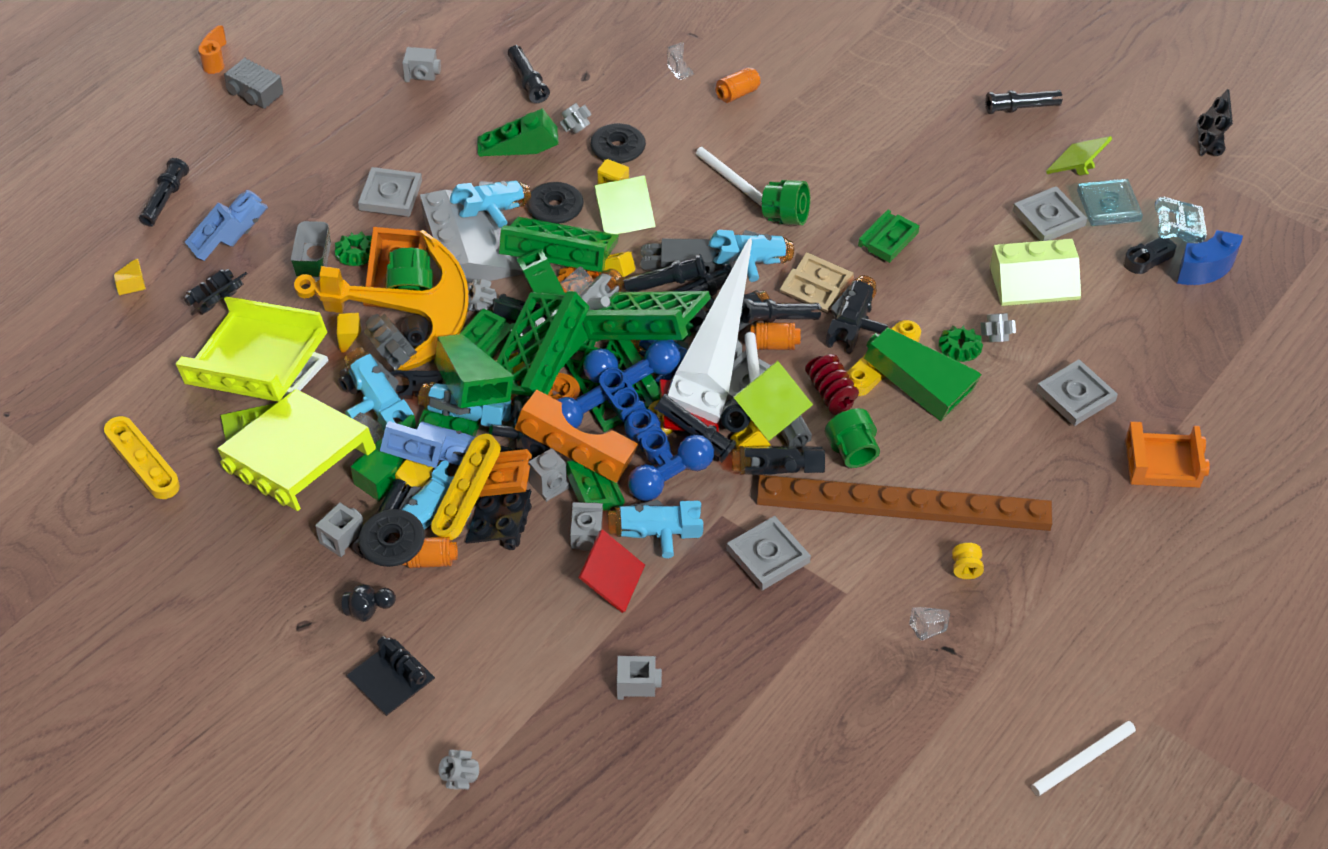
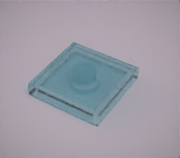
M1128 179L1078 184L1077 192L1091 226L1142 221L1143 213Z

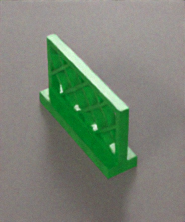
M518 216L510 226L504 225L501 228L499 254L522 257L541 248L549 263L602 273L605 269V260L618 243L619 235Z
M567 291L565 295L530 292L496 361L514 376L511 394L532 396L536 390L546 395L549 394L590 308L576 291ZM536 302H543L544 306L532 313ZM559 306L556 314L553 315L552 310ZM547 314L549 319L537 326L535 321ZM531 324L532 330L521 336L523 329ZM548 329L545 337L542 339L540 334ZM536 338L537 343L525 349L524 344ZM519 348L521 353L509 360L511 353ZM537 352L534 360L530 363L529 357ZM524 361L525 367L514 373L512 368ZM525 377L522 385L518 386L517 381Z
M709 291L615 292L609 298V306L598 310H588L583 325L588 340H683L688 335L686 324L711 298Z
M587 339L578 350L585 352L582 360L569 359L565 363L573 378L579 383L580 391L583 395L601 385L580 377L583 372V363L586 355L598 349L594 346L600 340ZM609 340L606 349L612 352L617 359H620L618 369L622 372L624 368L628 369L642 360L631 340ZM651 374L632 385L634 389L635 387L637 388L638 397L643 398L646 409L654 401L661 399L660 388ZM607 400L598 405L600 406L599 409L597 406L591 409L603 432L623 424L617 415L609 420H604L603 414L605 409H612Z

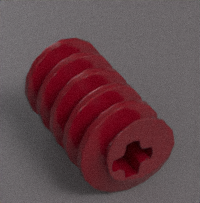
M828 354L815 357L805 366V371L812 383H814L817 391H819L831 414L838 415L851 409L859 395V390L854 386V382L849 378V374L844 370V366L839 362L837 355Z

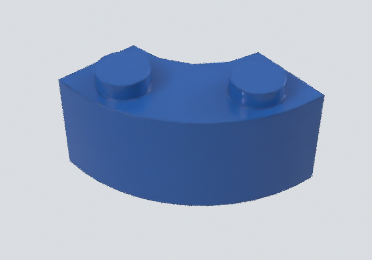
M1216 230L1214 236L1206 242L1198 244L1187 243L1179 268L1177 284L1201 285L1214 282L1225 276L1235 263L1243 235Z

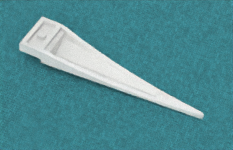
M751 238L746 242L671 380L667 396L685 410L714 423L719 421L727 395L729 394L752 245Z

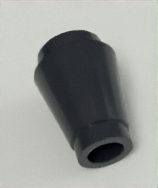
M411 315L402 322L401 330L411 345L419 346L424 342L429 331V325L422 316Z

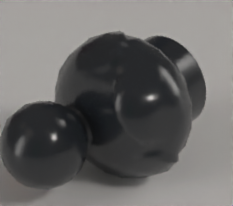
M361 584L352 591H347L343 594L342 610L346 616H353L361 622H366L373 617L377 606L382 609L392 607L396 601V595L389 588H382L376 592L370 585Z

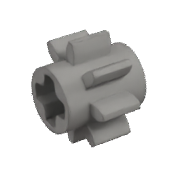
M575 103L561 113L564 119L560 124L566 132L572 129L576 134L590 124L587 118L591 113L586 105L579 107Z
M472 279V283L467 284L470 303L468 310L479 313L483 308L487 310V308L493 306L497 294L495 289L490 288L491 281Z
M1008 313L988 314L987 321L981 322V335L988 336L989 342L1009 341V334L1016 333L1015 320H1008Z
M449 750V756L441 760L439 775L442 780L447 781L446 788L468 790L469 783L477 780L479 765L475 759H471L472 751Z

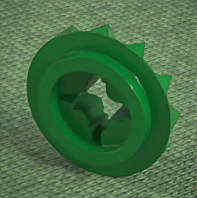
M351 232L348 237L341 236L340 241L335 242L334 250L338 261L349 266H360L368 263L372 236H365L363 232H360L358 235H354ZM351 246H354V247L360 246V249H357V248L351 249Z
M952 325L949 330H943L941 337H939L940 351L958 362L974 360L982 352L981 335H976L974 329L966 330L964 325L961 328H956ZM959 339L964 340V345H962V348H959Z

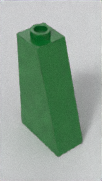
M888 327L880 335L875 333L866 344L868 350L864 359L939 421H942L974 390L982 375L977 370Z
M463 334L438 337L435 364L458 407L467 408L510 402L514 379L510 372Z

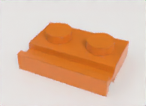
M527 449L500 452L479 497L526 492L530 470L528 462L532 458V454Z

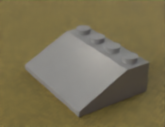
M441 190L420 195L422 216L427 233L441 242L454 255L463 269L467 284L472 283V279L492 281L523 274L517 262L519 257L499 254L501 228L498 227L488 211H480L477 213V216L461 217L459 213L464 209V205L450 202L451 190Z

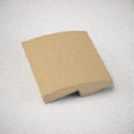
M806 252L796 269L792 268L780 288V292L804 303H819L821 306L820 310L828 313L835 302L842 296V293L848 288L854 278V274L849 270Z

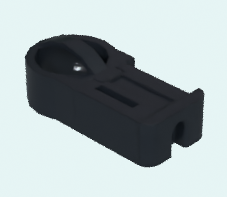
M1161 233L1157 239L1145 245L1141 243L1129 248L1125 256L1124 266L1128 271L1135 274L1146 273L1151 268L1173 258L1177 245L1165 234ZM1139 257L1144 259L1146 262L1138 263L1134 260H1136Z
M501 294L499 299L496 298L494 300L493 313L517 321L525 301ZM539 303L535 304L532 313L541 308Z
M394 370L390 372L394 377H404L409 381V385H397L395 391H405L397 394L401 400L413 399V395L415 397H430L429 391L431 387L436 383L443 384V377L439 371Z

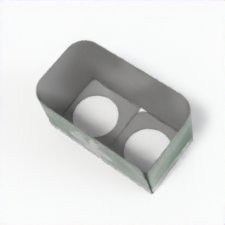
M304 221L297 226L291 255L296 278L300 275L308 274L315 280H320L321 266L327 267L331 246L327 223ZM312 246H322L324 248L323 256L318 259L308 257L307 250Z

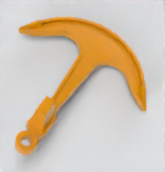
M421 230L420 234L431 257L442 272L441 281L430 290L419 291L350 286L342 279L339 268L321 266L320 280L316 282L311 275H300L294 282L295 292L304 299L313 297L316 294L319 300L323 302L325 311L343 313L345 301L354 300L426 317L433 328L430 337L415 349L417 353L412 355L406 363L400 365L397 370L408 371L420 367L435 359L438 337L458 335L461 332L466 320L469 304L467 280L459 262L441 242L424 230ZM304 284L310 285V287L307 289L301 288V286Z

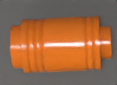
M747 67L717 81L716 95L725 103L736 100L757 90L761 83L760 76L753 68Z
M757 322L756 325H751V332L756 337L757 350H795V345H800L801 328H795V323Z
M425 537L419 553L402 565H408L409 568L452 566L453 560L458 559L457 542H452L450 537Z

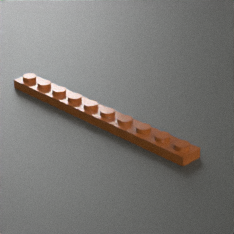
M767 475L759 476L757 505L1051 531L1052 527L1051 500Z

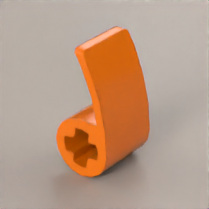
M218 25L207 34L198 49L202 68L209 74H216L224 69L221 47L226 45L224 28L221 25Z

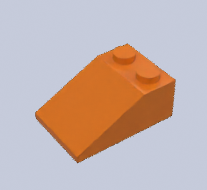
M373 227L365 287L386 288L390 252L395 249L418 248L425 250L428 256L430 255L420 231ZM363 303L364 306L387 308L373 304Z

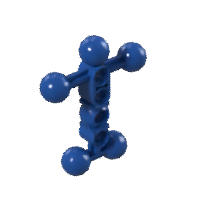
M670 340L653 342L647 348L645 359L623 372L618 369L616 356L608 349L598 348L591 351L585 357L583 370L587 378L601 385L577 399L570 397L556 399L562 403L563 416L576 429L581 425L584 413L604 401H608L619 419L624 423L627 437L639 444L642 452L645 451L646 457L651 464L658 465L657 467L646 464L638 466L630 473L628 479L630 493L638 500L647 502L656 499L662 493L665 481L685 469L697 472L704 470L712 463L714 457L712 443L704 436L695 434L686 437L679 445L678 454L673 456L667 436L661 430L658 416L650 409H646L645 404L639 400L638 394L632 386L653 372L659 375H666L678 368L681 353L678 347ZM633 404L630 407L624 408L626 405ZM647 424L643 428H638L641 425ZM656 445H661L657 449H652Z

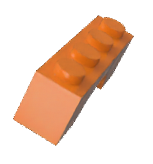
M539 390L534 392L522 408L515 427L516 430L553 448L555 451L615 483L618 482L630 464L638 443L613 430L600 435L588 434L577 430L563 416L562 403Z

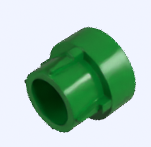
M797 180L769 182L765 186L762 195V212L764 217L768 218V221H778L779 224L801 226L805 224L810 210V189L808 183Z
M399 248L390 252L386 272V288L419 291L432 289L433 274L432 269H430V256H428V253L418 248Z
M860 408L850 409L836 415L827 423L824 432L833 451L840 453L845 465L850 469L865 466L879 457L880 448L875 440L877 428L867 410Z

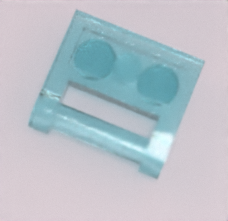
M1160 197L1155 201V210L1159 216L1157 231L1161 238L1167 239L1174 236L1186 242H1204L1207 233L1203 207L1166 197ZM1169 212L1175 214L1176 223L1170 222Z

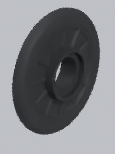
M614 123L599 128L593 134L590 145L593 153L598 158L604 161L609 159L617 163H626L638 158L643 153L646 141L644 135L637 128L628 124ZM614 141L624 142L623 145H613L612 143Z
M563 182L542 184L536 187L527 199L528 211L534 218L557 224L574 219L581 212L584 204L579 190ZM553 200H558L562 202L559 205L549 204V202Z
M399 509L382 511L372 516L362 527L359 535V547L365 558L376 565L384 567L402 565L413 559L421 550L425 539L424 527L421 521L408 511ZM389 533L400 535L399 539L393 543L384 541L385 536Z

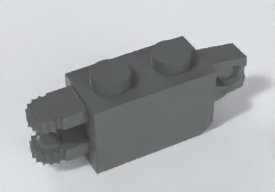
M662 239V244H645L640 249L641 256H643L640 266L644 270L653 271L671 266L675 260L682 262L695 258L697 254L702 255L706 272L708 273L722 269V266L725 264H716L713 261L719 255L720 249L711 248L709 246L710 239ZM735 260L730 265L732 268L735 265ZM701 276L691 278L685 281H697L700 279Z
M385 313L381 317L378 314L372 315L366 321L367 329L363 332L395 370L417 353Z

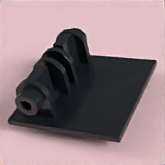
M1229 89L1220 97H1217L1206 113L1201 114L1197 120L1200 156H1203L1207 151L1215 156H1220L1226 149L1224 133L1233 124Z
M221 269L210 278H207L206 284L201 282L193 289L187 291L183 299L188 306H194L195 309L191 315L193 316L199 311L203 315L214 308L215 304L222 298L224 300L226 296L231 297L234 295L237 289L244 285L242 280L248 273L245 272L232 280L234 278L233 273L229 269Z
M531 489L520 493L480 497L465 543L502 540L506 549L515 550L520 545V533L525 530L527 516L532 508L530 503Z
M383 636L377 642L378 652L346 676L387 716L433 681L435 676L396 639Z

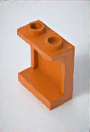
M1130 422L1125 443L1131 485L1201 487L1204 476L1209 475L1210 463L1209 459H1205L1204 456L1206 438L1201 436L1200 426H1193L1190 435L1143 433L1142 422Z

